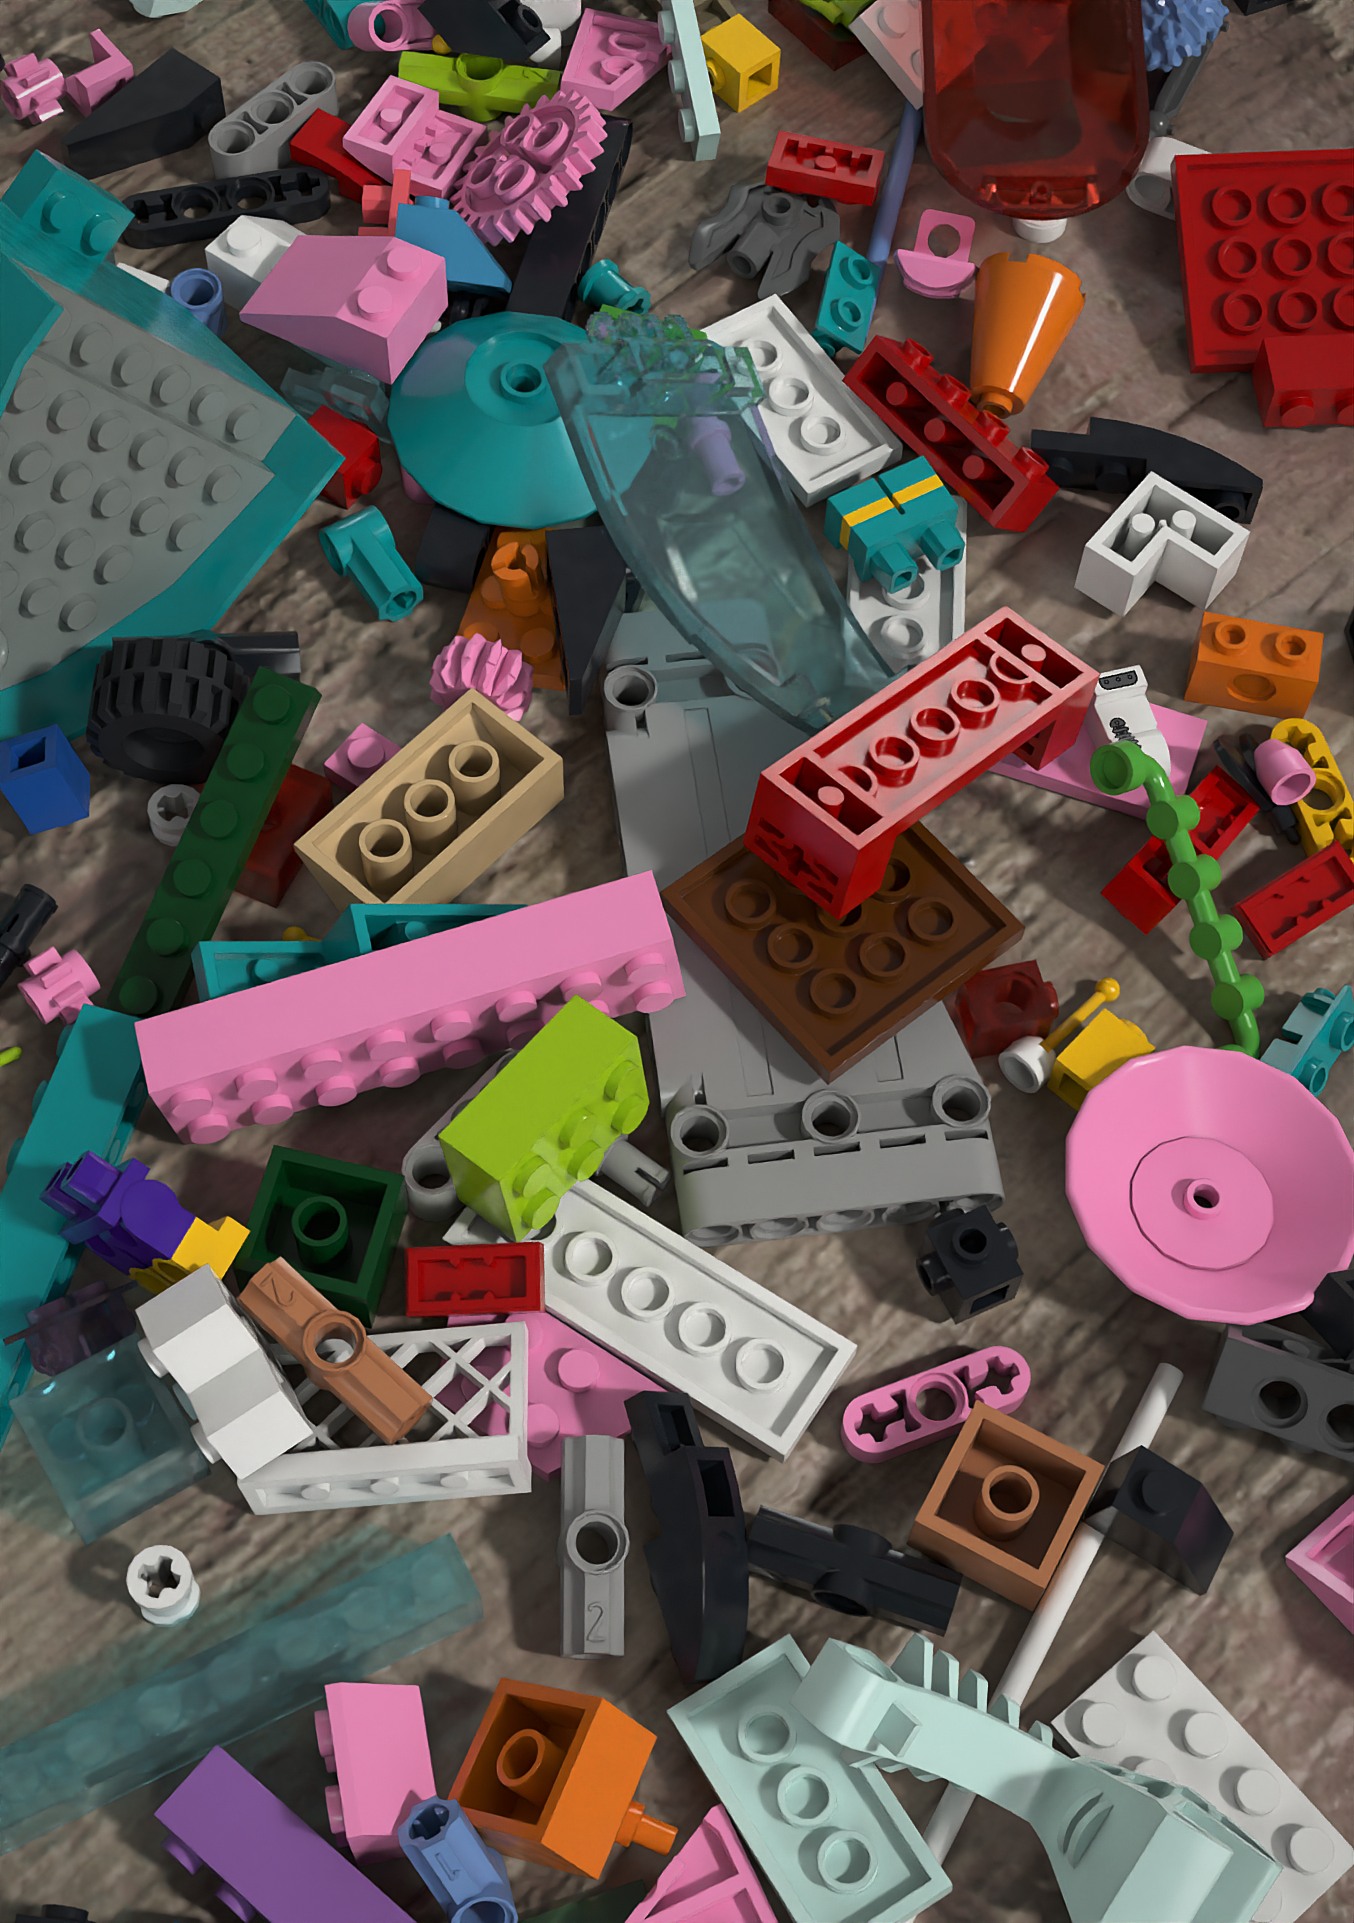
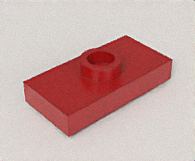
M1335 840L1230 908L1264 961L1354 904V864L1339 841Z
M537 1241L405 1248L406 1317L414 1319L545 1313L544 1244Z

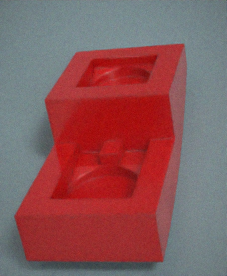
M317 108L289 143L291 159L306 166L318 168L325 174L338 179L339 195L362 204L364 185L392 186L393 184L372 172L343 148V137L352 125Z

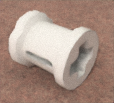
M155 1545L144 1549L134 1557L128 1567L126 1582L130 1595L140 1606L146 1621L158 1627L170 1628L180 1621L189 1619L199 1605L201 1592L198 1584L195 1582L191 1565L184 1554L172 1546ZM169 1575L174 1576L178 1585L176 1589L164 1588L160 1592L159 1597L155 1598L150 1589L151 1585H164Z

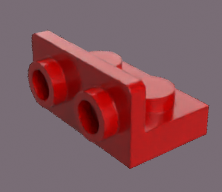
M779 130L767 165L765 185L778 187L792 194L808 193L833 198L846 205L862 204L872 206L877 199L885 151Z

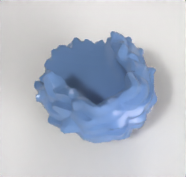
M1098 0L1100 10L1091 20L1092 31L1090 39L1099 44L1103 54L1101 62L1106 67L1112 66L1116 72L1120 73L1122 71L1127 77L1136 75V65H1141L1144 71L1162 69L1168 72L1172 68L1179 67L1182 64L1183 57H1198L1201 55V46L1206 44V38L1211 42L1215 40L1219 28L1223 24V18L1229 15V9L1227 6L1222 5V0Z

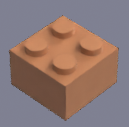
M976 1400L914 1521L906 1545L1033 1612L1047 1587L1105 1465Z

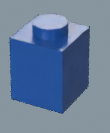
M58 724L0 742V789L31 835L56 827L67 826L75 821L89 817L90 774Z

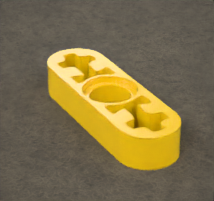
M1289 718L1279 722L1273 728L1269 739H1278L1283 743L1290 742L1293 748L1297 750L1305 749L1303 758L1316 775V782L1313 788L1327 793L1333 802V806L1326 810L1313 809L1303 799L1289 805L1299 821L1295 828L1302 838L1301 843L1307 857L1309 858L1331 844L1334 838V840L1339 841L1344 850L1350 849L1352 851L1349 858L1354 864V802L1322 732L1313 723L1300 718ZM1337 823L1334 831L1332 832L1331 826Z

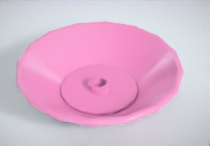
M1182 1045L1131 1058L1088 1091L1065 1138V1194L1087 1246L1130 1291L1186 1319L1250 1326L1305 1310L1313 1303V1292L1327 1273L1348 1269L1354 1255V1151L1338 1119L1295 1077L1243 1052ZM1193 1196L1205 1198L1211 1203L1212 1208L1199 1206Z

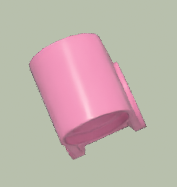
M425 0L365 2L357 5L351 11L347 25L349 37L354 45L368 52L433 50L432 40L438 35V32L417 9ZM378 13L383 17L386 25L385 34L381 40L374 31V20Z

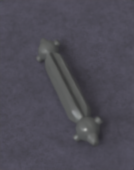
M1223 21L1222 26L1219 28L1218 35L1221 31H1228L1229 21ZM1206 38V44L1201 46L1200 56L1183 57L1182 64L1179 67L1164 72L1148 103L1149 111L1144 113L1141 118L1134 117L1132 121V128L1138 129L1141 137V146L1146 147L1148 142L1156 137L1174 135L1176 125L1170 124L1169 120L1178 115L1213 48L1214 42Z

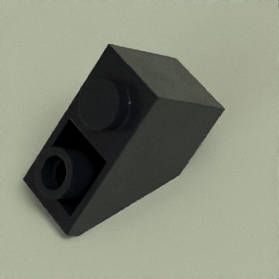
M425 0L417 8L453 52L524 62L551 39L543 29L539 16L530 7L523 5L520 0Z

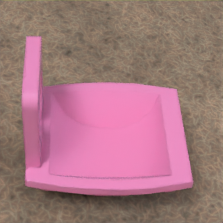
M932 209L925 210L921 216L914 252L897 249L894 253V262L904 278L903 285L916 294L932 299L957 298L960 296V293L967 290L975 282L979 269L975 264L968 263L975 231V221L968 216ZM941 225L953 227L960 236L958 250L947 258L935 256L928 246L930 233Z

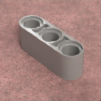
M302 62L291 68L217 123L210 130L208 136L215 180L280 170L294 161L291 159L289 143L317 108L340 119L336 79L333 70L321 62Z

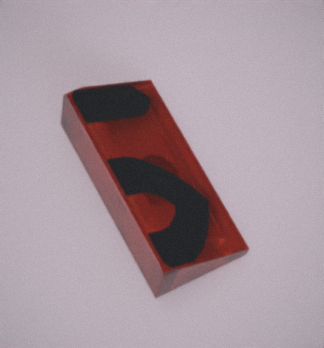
M768 0L767 11L833 71L838 70L868 52L860 40L841 23L833 24L823 14L798 0Z

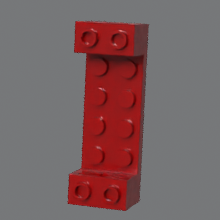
M1004 606L763 770L759 775L742 844L839 920L880 889L895 839L907 828L1011 752L1036 771H1039L1073 746L1101 674L1010 608Z

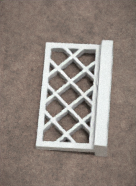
M525 1321L366 1335L387 1356H391L390 1358L401 1369L418 1353L437 1352L447 1361L421 1386L433 1397L432 1405L428 1409L446 1424L428 1441L410 1443L403 1437L393 1445H385L386 1443L373 1432L359 1447L340 1448L330 1437L354 1415L346 1405L341 1403L317 1427L308 1420L313 1434L301 1441L290 1453L279 1455L242 1480L237 1477V1485L255 1515L531 1492L532 1466L527 1456L529 1331ZM330 1339L321 1343L315 1352L326 1362L340 1363L350 1358L354 1350L343 1340ZM279 1343L270 1344L281 1365L301 1364ZM511 1345V1360L490 1381L469 1364L486 1347ZM459 1373H462L481 1390L454 1415L434 1397ZM307 1377L294 1390V1393L300 1405L303 1406L321 1388L314 1385ZM509 1384H510V1397L507 1396V1395L503 1392V1390H504ZM493 1400L510 1413L509 1434L478 1436L467 1426ZM458 1434L462 1437L454 1439Z

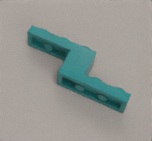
M349 904L323 941H199L191 953L200 1003L521 909L528 905Z

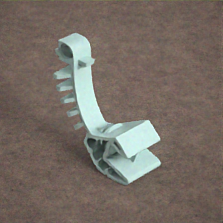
M914 1633L890 1668L870 1650L828 1638L789 1702L819 1731L844 1745L839 1757L848 1766L858 1768L874 1762L880 1769L890 1773L908 1768L914 1777L924 1782L944 1778L955 1789L965 1794L975 1792L1029 1822L1039 1836L1049 1856L1072 1923H1250L1284 1869L1283 1865L1229 1817L1220 1813L1214 1805L1190 1787L1145 1773L1131 1771L1127 1768L1084 1755L1071 1759L1052 1748V1730L1038 1720L1035 1721L1027 1733L1020 1730V1706L1015 1700L1002 1693L989 1712L986 1713L987 1680L981 1674L969 1669L958 1684L959 1662L951 1654L940 1649L933 1657V1643L924 1635Z

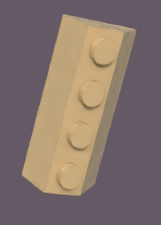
M471 688L294 843L295 852L341 914H343L349 904H449L564 799L563 758L474 688Z

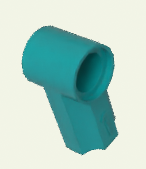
M370 505L318 530L320 544L333 570L341 578L347 575L350 577L379 620L389 619L396 622L410 615L414 607L424 599L422 585L397 552L392 532L385 518L374 505Z

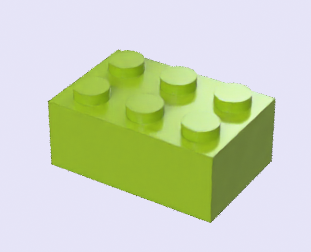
M575 994L438 1135L458 1200L515 1243L520 1242L532 1228L537 1230L546 1225L555 1214L561 1197L577 1180L583 1182L590 1178L600 1166L604 1152L621 1134L627 1135L634 1131L647 1113L650 1103L637 1036Z

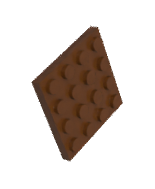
M919 820L896 837L880 889L839 920L742 844L745 833L660 892L664 911L827 1085L1021 941L1025 926Z

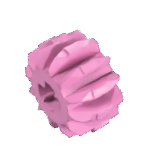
M478 633L471 640L463 636H455L450 645L443 647L441 655L436 656L430 671L432 674L429 682L432 687L430 700L437 705L443 706V712H445L468 690L474 688L517 722L521 720L523 712H527L533 697L531 691L534 686L532 680L534 668L528 663L521 661V651L508 650L503 647L501 639L495 643L486 641Z

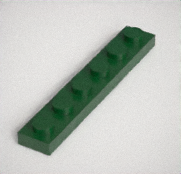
M259 666L105 1002L104 1009L141 1019H148L180 1009L195 977L191 953L199 941H211L322 697V694L316 688Z

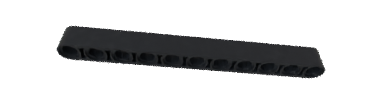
M600 113L601 117L606 121L602 128L607 133V137L599 143L604 149L603 153L590 160L596 168L593 172L581 176L579 181L583 184L582 189L570 191L566 195L568 204L565 207L556 205L551 209V218L547 223L542 219L536 222L505 311L553 316L569 323L572 322L579 302L577 295L578 286L583 276L591 267L629 157L633 136L632 120ZM435 502L417 553L415 564V577L420 584L471 595L496 525L481 524Z

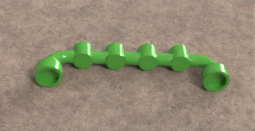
M1119 740L1099 747L1091 757L1090 774L1094 784L1100 791L1107 795L1117 796L1135 790L1143 784L1151 803L1146 815L1147 826L1154 836L1164 839L1173 864L1168 873L1169 887L1178 898L1186 901L1194 924L1189 935L1190 946L1198 957L1207 960L1216 985L1211 993V1005L1218 1016L1228 1020L1233 1033L1235 1044H1226L1217 1049L1243 1052L1258 1060L1260 1056V1036L1252 1011L1262 1005L1264 989L1256 977L1250 974L1239 975L1231 951L1237 949L1243 940L1242 927L1233 916L1217 914L1209 891L1216 889L1221 882L1220 866L1213 857L1207 854L1196 855L1189 835V831L1196 828L1200 820V810L1193 798L1185 794L1175 796L1164 769L1154 758L1143 753L1135 743L1128 740Z

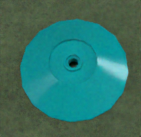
M505 311L457 321L421 343L392 384L386 425L401 467L435 502L481 524L536 530L585 519L625 493L649 455L652 410L636 371L603 338L558 317Z

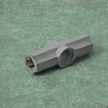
M610 1435L565 1437L561 1441V1535L557 1540L555 1550L557 1564L560 1567L559 1658L603 1660L624 1657V1560L628 1555L630 1545L628 1530L624 1525V1439L614 1438ZM590 1530L603 1536L609 1551L607 1561L604 1564H591L581 1558L575 1543L578 1532Z

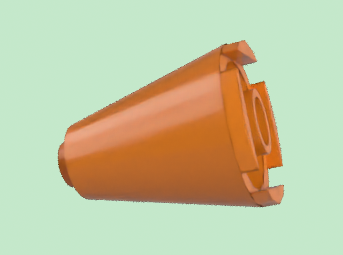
M999 252L984 259L975 277L969 387L972 395L970 399L977 405L980 413L984 409L1000 419H1006L1010 415H1016L1023 411L1080 316L1086 302V292L1081 294L1079 291L1082 281L1077 274L1063 264L1037 254L1028 253L1026 262L1008 261L1010 252Z

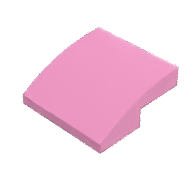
M390 75L344 135L343 148L364 166L393 184L394 169L411 170V195L431 196L447 200L455 189L454 183L466 174L462 170L463 166L475 161L478 157L474 149L487 144L488 126L439 110L438 91Z

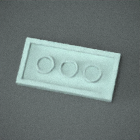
M787 1634L666 1711L669 1721L717 1799L723 1804L728 1817L794 1923H905L952 1892L953 1884L875 1764L871 1762L858 1768L848 1766L839 1757L844 1745L819 1731L789 1703L811 1667L790 1634Z

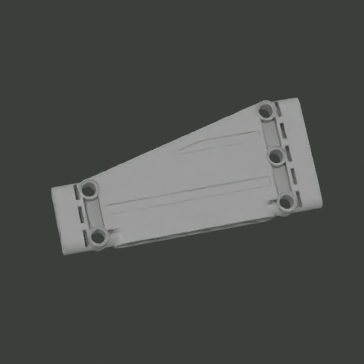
M734 602L623 613L598 673L603 702V724L606 729L604 735L606 763L623 878L652 870L659 895L666 887L745 833L760 773L810 739L779 676L776 664L771 659L763 611L756 604ZM748 690V691H755V692H757V693H755V694H749V693H745V692H743V691ZM624 703H636V704H639V705H635V706H625V705H623V704H624ZM665 912L674 940L686 996L675 999L662 1010L644 1013L658 1112L660 1118H665L669 1142V1164L674 1175L684 1239L699 1248L721 1247L930 1222L952 1209L962 1208L967 1213L986 1205L989 1212H992L1006 1202L988 1119L991 1109V1096L987 1087L984 1086L942 1000L827 1085ZM950 1108L961 1109L967 1112L972 1120L965 1122L953 1120L944 1113V1110ZM822 1123H832L838 1126L844 1133L830 1137L820 1134L814 1127ZM693 1138H703L710 1141L714 1147L708 1151L695 1152L688 1149L684 1143Z

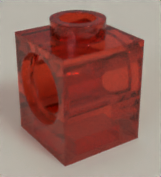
M1036 959L979 971L958 987L954 1003L972 1059L1000 1054L1014 1041L1025 1036H1036L1045 1040L1048 1037L1053 1019L1059 1016V1003L1054 985L1051 981L1043 982ZM1011 1003L1019 1007L1023 1012L1018 1014L1007 1013L1000 1009L997 1004Z

